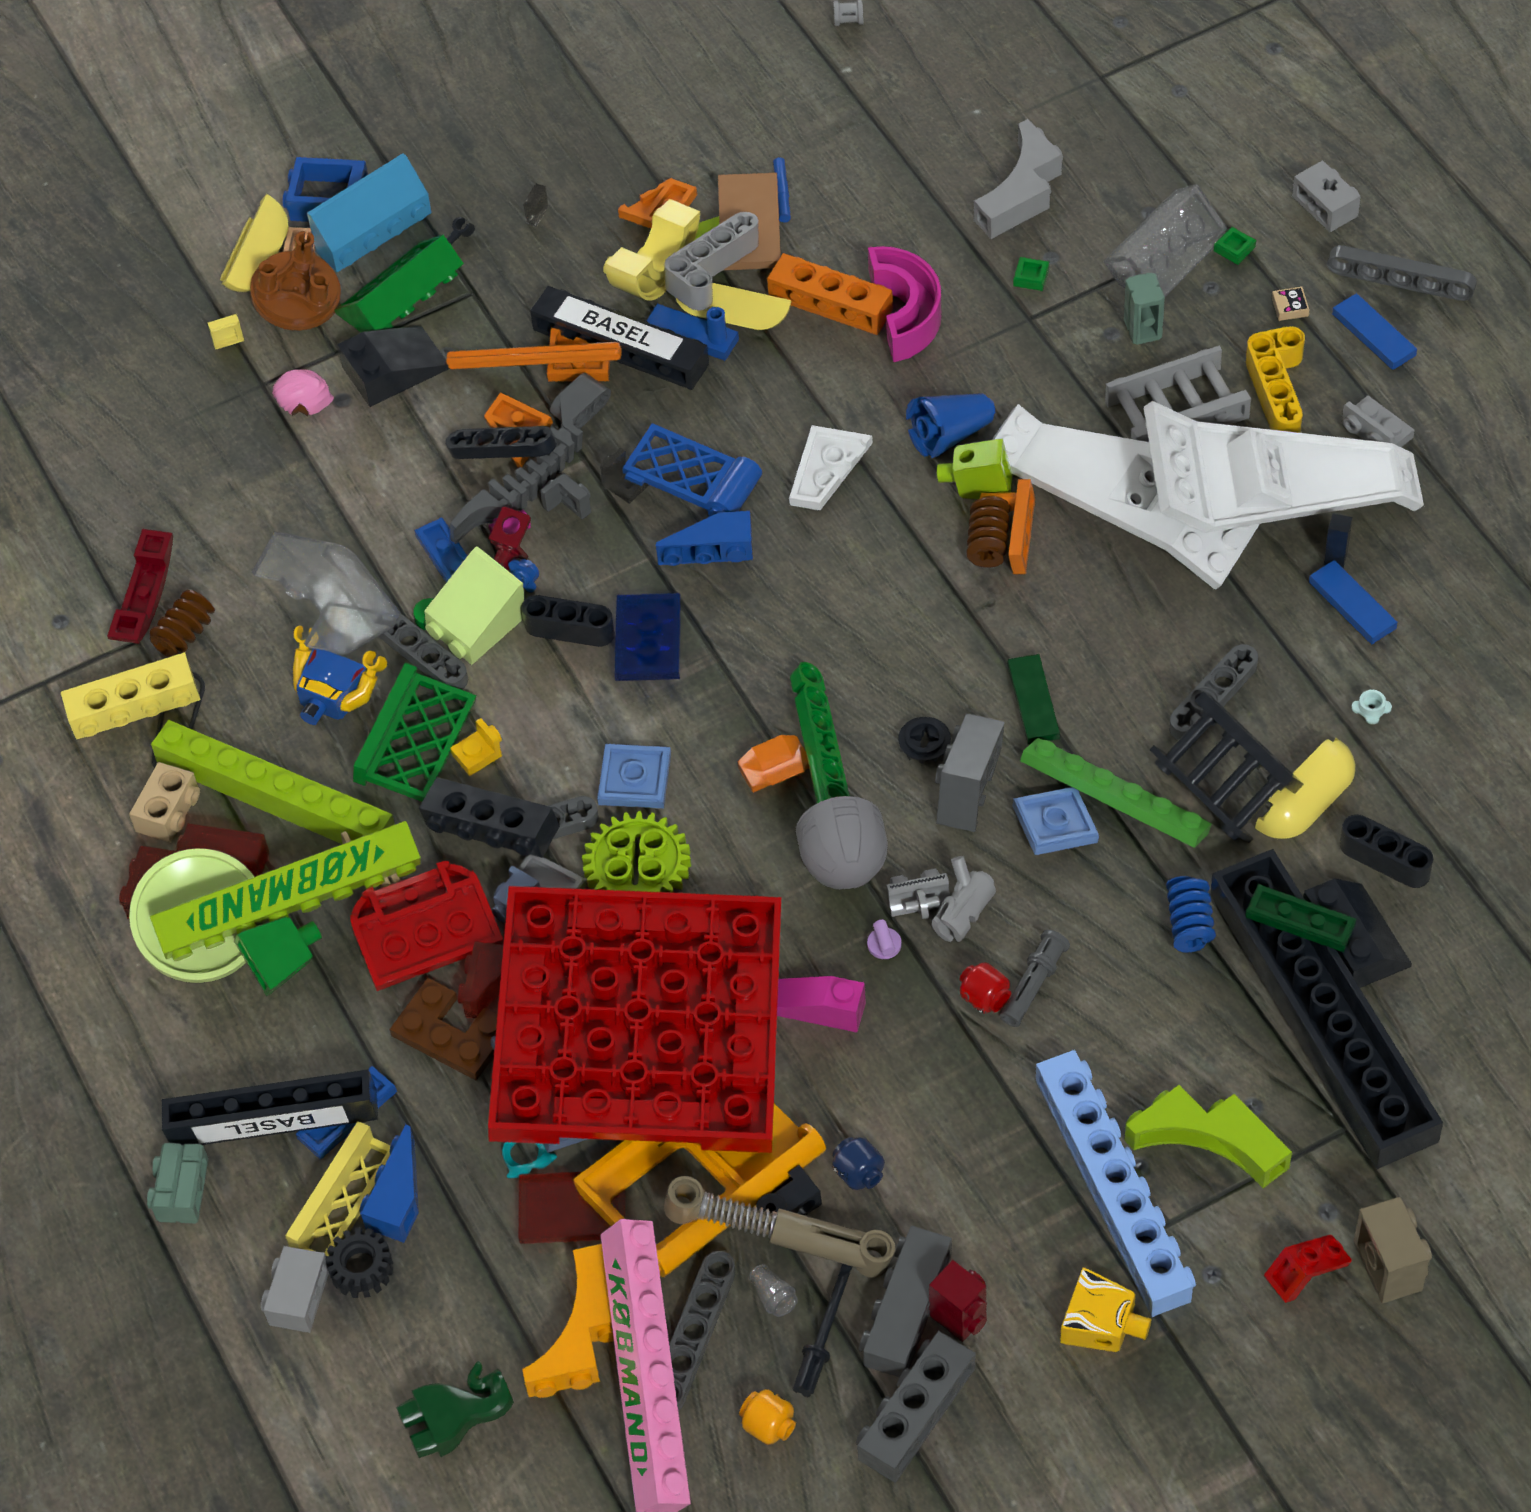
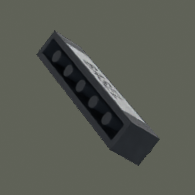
M547 286L530 310L534 331L550 336L551 328H556L560 330L562 336L572 340L579 337L588 343L618 342L622 349L621 358L614 361L693 390L709 366L708 346L701 341L676 334L670 329H663L652 325L643 319L628 316L619 310L601 306L592 300H585L565 290Z
M369 1069L162 1099V1131L169 1143L181 1145H207L357 1123L358 1121L378 1120L377 1089Z

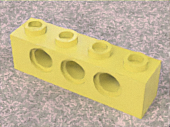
M185 652L61 691L68 722L76 740L91 737L99 732L115 727H122L130 722L146 717H153L177 707H185L190 703L201 700Z

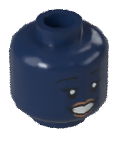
M849 1137L835 1148L832 1155L834 1158L832 1168L849 1188L853 1190L871 1189L881 1181L885 1160L882 1154L867 1139Z

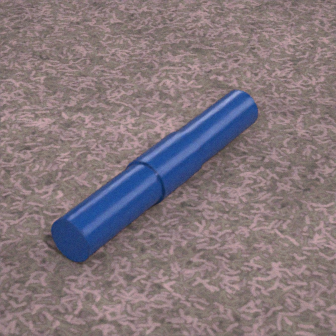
M776 158L773 161L774 173H777L779 220L785 223L791 219L786 167L783 158Z

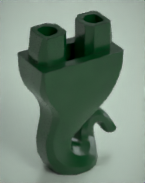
M477 1361L468 1374V1388L475 1394L491 1392L490 1396L486 1398L479 1397L455 1386L433 1383L412 1390L413 1398L396 1407L405 1429L424 1421L427 1427L410 1436L418 1458L438 1452L440 1457L447 1455L459 1446L465 1434L473 1426L494 1421L508 1412L514 1401L499 1369L479 1378L483 1366L480 1361Z

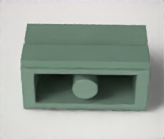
M1155 273L1138 274L1126 279L1124 322L1127 330H1129L1132 343L1136 345L1162 338L1165 297L1161 287H1159Z
M164 1143L161 1155L154 1157L153 1176L156 1177L155 1188L150 1187L148 1190L147 1206L149 1209H152L157 1221L176 1223V1221L180 1223L198 1222L209 1160L205 1148L201 1144L181 1145L177 1143Z

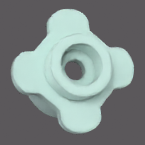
M1377 690L1363 692L1359 701L1352 703V711L1360 713L1369 724H1377L1379 718L1384 713H1390L1392 709L1391 703L1386 701L1385 696Z

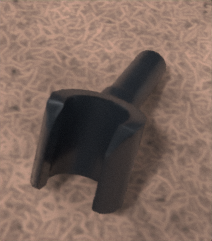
M457 217L453 221V231L447 240L452 245L460 236L469 237L474 233L475 226L468 223L461 230L466 219Z

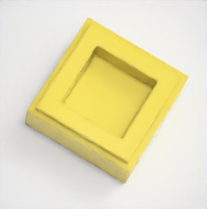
M237 314L208 322L215 350L244 341Z

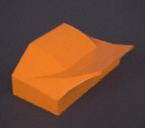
M779 735L754 746L738 761V769L753 793L805 772L809 768L806 751L795 735Z

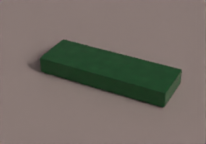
M1040 654L1008 659L1007 666L1027 744L1030 745L1037 738L1047 741L1059 740L1060 731Z
M1258 884L1246 911V918L1341 952L1345 951L1357 920L1351 916Z

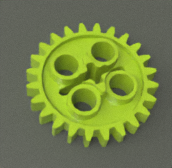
M641 811L637 812L635 819H631L629 814L625 812L623 816L624 821L621 822L613 816L611 817L612 826L608 827L601 823V834L592 832L590 834L592 843H585L584 845L586 854L582 855L584 877L587 878L589 889L674 893L673 888L682 890V879L689 878L688 868L691 867V857L689 855L691 854L689 844H686L685 834H678V826L676 824L668 827L666 817L656 822L655 813L653 812L647 819H643ZM641 837L639 843L641 856L638 858L639 879L638 884L633 885L635 839ZM620 845H626V846L623 847V848H616L617 846H620ZM655 845L659 846V847H657V848H649V847L655 846ZM620 873L624 874V875L619 876V877L614 876V875L620 874ZM650 874H658L654 877H648Z

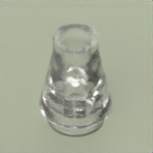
M765 1264L758 1265L751 1271L749 1279L754 1284L767 1313L773 1314L776 1317H782L794 1309L798 1301L795 1295V1288L772 1272Z

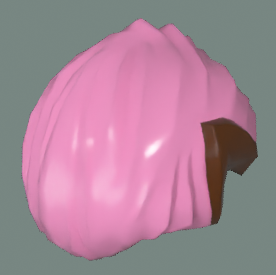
M307 369L291 370L284 373L274 384L272 392L279 406L283 407L292 416L298 412L306 416L316 414L329 406L334 399L325 380L317 373Z

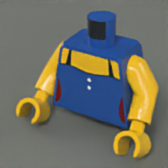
M297 626L294 630V638L300 645L299 648L295 649L293 684L294 690L298 693L300 704L304 707L300 717L306 723L316 725L323 714L338 720L342 719L348 712L366 704L378 679L376 672L383 671L387 666L385 657L379 656L377 662L373 665L374 658L376 657V652L367 651L363 655V664L316 646L311 651L309 645L316 641V631L310 628L308 638L303 640V626Z

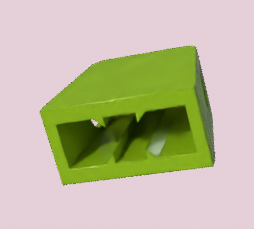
M1003 439L959 445L954 449L953 463L937 465L938 482H955L959 496L962 498L979 499L981 493L1011 492L1013 475Z

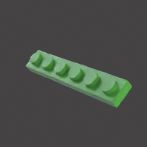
M1037 738L1023 750L1021 762L1194 848L1209 834L1212 823L1202 819L1198 814L1188 812L1172 804L1166 798L1157 797L1143 790L1138 784L1129 783L1113 775L1111 771L1099 768L1085 761L1079 755L1070 754L1056 747L1050 741Z

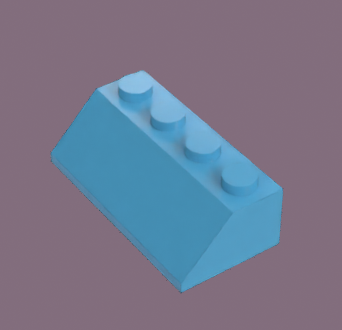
M402 153L307 212L311 232L314 236L316 253L332 269L339 272L370 251L377 249L389 239L399 235L416 222L423 220L432 212L427 190L407 156Z

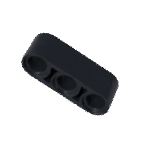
M542 595L530 596L522 603L524 626L526 632L532 636L596 647L610 644L615 637L612 613L606 606Z
M1351 815L1344 820L1340 837V849L1345 855L1408 887L1420 888L1429 882L1434 859L1431 850L1426 846L1363 815ZM1412 865H1418V866H1420L1421 868H1416V867H1413Z

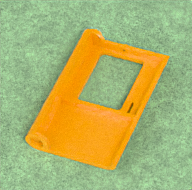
M774 1104L772 1153L701 1150V1143L624 1140L574 1178L573 1182L581 1196L612 1226L620 1219L625 1218L611 1204V1200L677 1149L684 1148L725 1188L724 1193L720 1195L721 1200L725 1197L726 1201L732 1199V1203L738 1201L739 1205L744 1202L746 1207L750 1204L751 1208H753L762 1196L772 1194L789 1180L788 1172L799 1165L804 1169L826 1151V1145L815 1128L807 1123L798 1127ZM697 1218V1221L693 1220L690 1223L681 1225L656 1244L660 1276L666 1277L728 1228L725 1226L726 1223L723 1222L720 1225L719 1221L713 1223V1219H710L708 1222L707 1219L701 1220Z

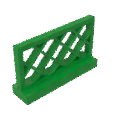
M405 663L354 764L353 782L363 786L370 782L423 802L436 777L439 778L451 753L450 748L455 745L476 702L477 695L418 674L417 667ZM419 686H423L433 690L436 697L420 702L416 692ZM458 699L466 703L463 709L450 713L445 702ZM439 704L444 716L428 720L424 709ZM418 711L423 723L407 728L403 719L404 716ZM448 722L452 730L451 734L437 739L432 727ZM427 729L432 741L416 746L411 734ZM406 737L410 748L394 753L390 745L391 742ZM436 748L439 754L438 761L425 765L420 753ZM414 755L419 767L403 772L398 760ZM392 762L398 773L388 778L376 774L380 766ZM423 774L427 784L424 790L421 791L411 787L407 779Z

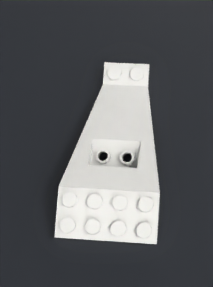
M1154 401L1144 406L1145 425L1148 432L1160 512L1205 533L1388 502H1396L1412 511H1416L1424 506L1414 455L1412 452L1393 443L1197 422Z
M1019 404L1011 411L992 439H1003L1012 474L1022 479H1031L1032 484L1166 550L1215 590L1223 584L1260 525L1255 524L1205 533L1162 514L1158 505L1159 500L1154 480L1149 442L1043 424Z

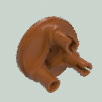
M305 231L296 234L293 251L274 254L261 262L251 280L250 295L254 308L266 321L283 329L307 330L320 326L334 315L335 309L340 303L341 287L339 279L330 265L315 255L313 250L314 236L310 232H308L307 240L305 239Z

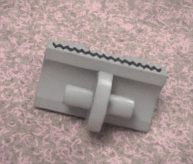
M935 868L925 870L920 875L921 878L908 880L903 875L891 877L890 884H887L891 916L919 912L921 919L929 918L928 910L939 908L944 899L950 896L947 873L940 874Z

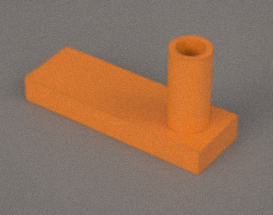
M1018 479L1017 492L981 493L980 498L995 496L1003 498L1010 504V511H1014L1008 556L1013 574H1026L1035 495L1031 479Z

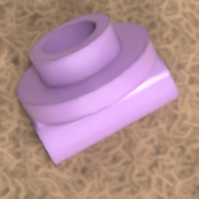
M885 920L874 922V931L867 940L869 952L879 959H890L896 956L901 949L900 935L895 930L888 928Z

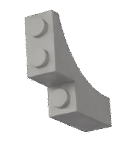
M1029 119L1018 124V146L1021 155L1014 170L998 187L974 200V222L990 239L1049 209L1051 188L1048 182L1062 173L1063 155L1058 146L1053 145L1045 137L1044 132L1039 127L1036 128Z

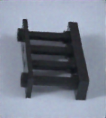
M1203 691L1195 700L1203 709L1199 713L1201 717L1168 753L1155 745L1151 747L1150 751L1158 758L1154 763L1168 776L1174 773L1224 822L1221 829L1235 841L1239 837L1250 843L1254 838L1243 827L1278 790L1282 791L1286 788L1296 794L1304 784L1215 698ZM1218 723L1225 730L1221 734L1223 738L1188 775L1176 762L1211 725L1214 727ZM1241 745L1247 751L1244 755L1246 759L1216 792L1210 796L1199 783L1233 746L1237 748ZM1263 766L1270 773L1267 776V783L1232 818L1221 805L1255 768L1259 770Z

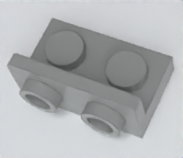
M1368 395L1356 405L1347 402L1343 407L1341 424L1350 433L1356 434L1363 440L1393 443L1402 447L1414 437V429Z

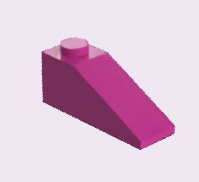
M834 976L778 979L777 1016L858 1032L866 1004L865 983Z

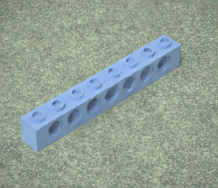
M1075 1050L1037 1063L1036 1082L1151 1317L1190 1303L1192 1301L1193 1287L1196 1286L1193 1273L1188 1266L1183 1267L1179 1259L1181 1254L1178 1243L1173 1236L1168 1237L1164 1229L1165 1219L1159 1206L1153 1207L1149 1199L1151 1194L1148 1183L1143 1176L1138 1177L1134 1169L1136 1163L1133 1153L1129 1147H1123L1119 1139L1121 1132L1118 1123L1114 1117L1109 1119L1105 1111L1107 1105L1104 1095L1100 1089L1095 1090L1090 1081L1092 1080V1073L1088 1063L1085 1060L1080 1061ZM1076 1090L1079 1094L1069 1095L1066 1091ZM1091 1119L1094 1122L1091 1124L1081 1123L1080 1120ZM1105 1148L1108 1152L1097 1153L1094 1149ZM1111 1177H1119L1124 1181L1120 1183H1113L1108 1179ZM1132 1206L1137 1208L1138 1211L1128 1213L1123 1208ZM1142 1236H1147L1152 1238L1153 1241L1150 1243L1140 1242L1138 1238ZM1161 1266L1165 1267L1168 1272L1160 1274L1152 1269Z

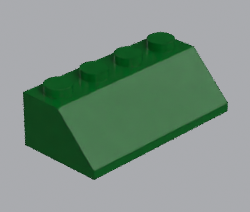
M444 234L420 241L335 309V313L361 333L364 331L391 329L393 327L391 323L398 316L402 319L415 310L413 304L420 299L423 302L437 292L435 287L441 282L446 284L458 275L456 270L464 263Z

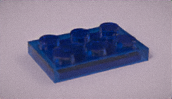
M681 594L617 595L615 680L680 679Z

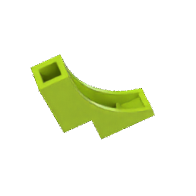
M1178 1085L1170 1092L1168 1090L1161 1092L1154 1099L1153 1104L1143 1112L1138 1110L1128 1118L1125 1127V1142L1133 1150L1160 1144H1182L1206 1149L1238 1165L1262 1188H1265L1290 1168L1292 1151L1235 1094L1225 1101L1223 1099L1216 1101L1206 1112Z

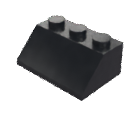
M1334 878L1304 891L1303 897L1305 901L1357 919L1345 951H1336L1359 988L1412 966L1408 956L1361 883Z

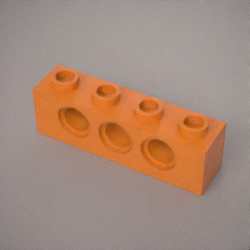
M785 253L782 254L767 278L768 295L791 300V306L875 335L879 334L885 324L886 315L891 314L893 310L891 289Z

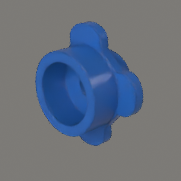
M525 559L510 561L509 568L511 569V574L523 582V588L527 592H534L537 588L534 582L539 577L536 565Z

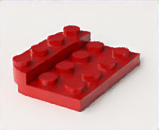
M442 861L436 863L437 868L375 891L372 886L361 893L362 897L356 902L350 915L354 937L357 940L376 991L504 944L484 890L473 870L470 871L460 865L449 864V861Z

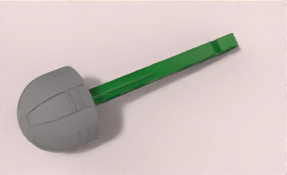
M801 662L791 673L790 681L793 692L797 693L795 704L817 804L809 808L800 817L796 826L801 858L811 875L821 884L833 889L858 888L868 883L877 874L886 859L888 843L882 815L877 806L872 802L849 795L828 697L824 693L826 688L823 676L813 664Z

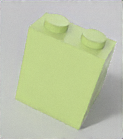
M476 546L425 609V628L435 640L440 639L447 644L453 655L459 659L464 658L472 665L523 620V582Z

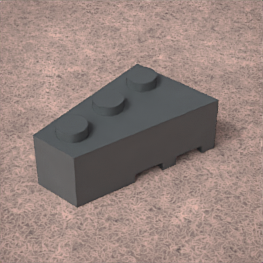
M966 713L962 725L955 726L952 737L953 745H947L944 765L939 764L935 777V783L940 784L936 824L971 832L976 831L978 807H983L986 795L982 794L987 782L992 780L1002 749L1005 722Z

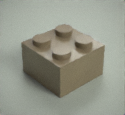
M1401 1196L1360 1209L1354 1237L1355 1246L1382 1304L1423 1291L1425 1278L1428 1276L1429 1260L1432 1259L1428 1242L1425 1239H1420L1416 1231L1417 1220L1415 1214L1410 1207H1405Z

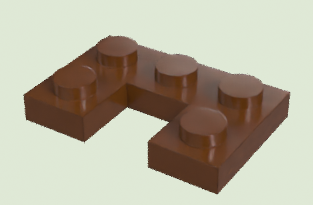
M427 978L389 1029L391 1036L477 1081L494 1057V1050L490 1043L491 1037L496 1036L498 1014L484 1007L466 1033L442 1021L458 999L456 992Z

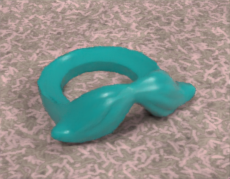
M505 1142L502 1149L504 1162L509 1169L507 1178L524 1177L533 1168L543 1169L557 1158L556 1154L547 1152L543 1144L535 1143L539 1149L537 1159L532 1163L521 1165L511 1157V1150L517 1143Z

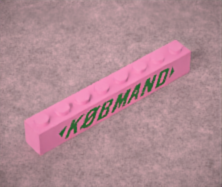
M620 1219L601 1234V1243L636 1512H678L690 1505L691 1502L653 1221Z

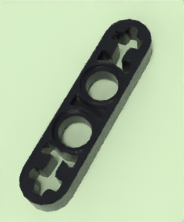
M548 426L459 429L452 432L445 441L451 456L455 459L540 457L551 453L557 446V441Z

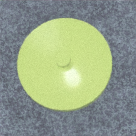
M210 849L179 851L154 864L137 884L132 896L129 915L133 938L146 961L162 974L190 983L218 980L241 968L246 961L234 943L237 933L224 938L225 943L217 947L206 949L204 945L192 950L193 955L185 959L174 961L173 958L166 960L150 916L254 878L253 874L237 859Z

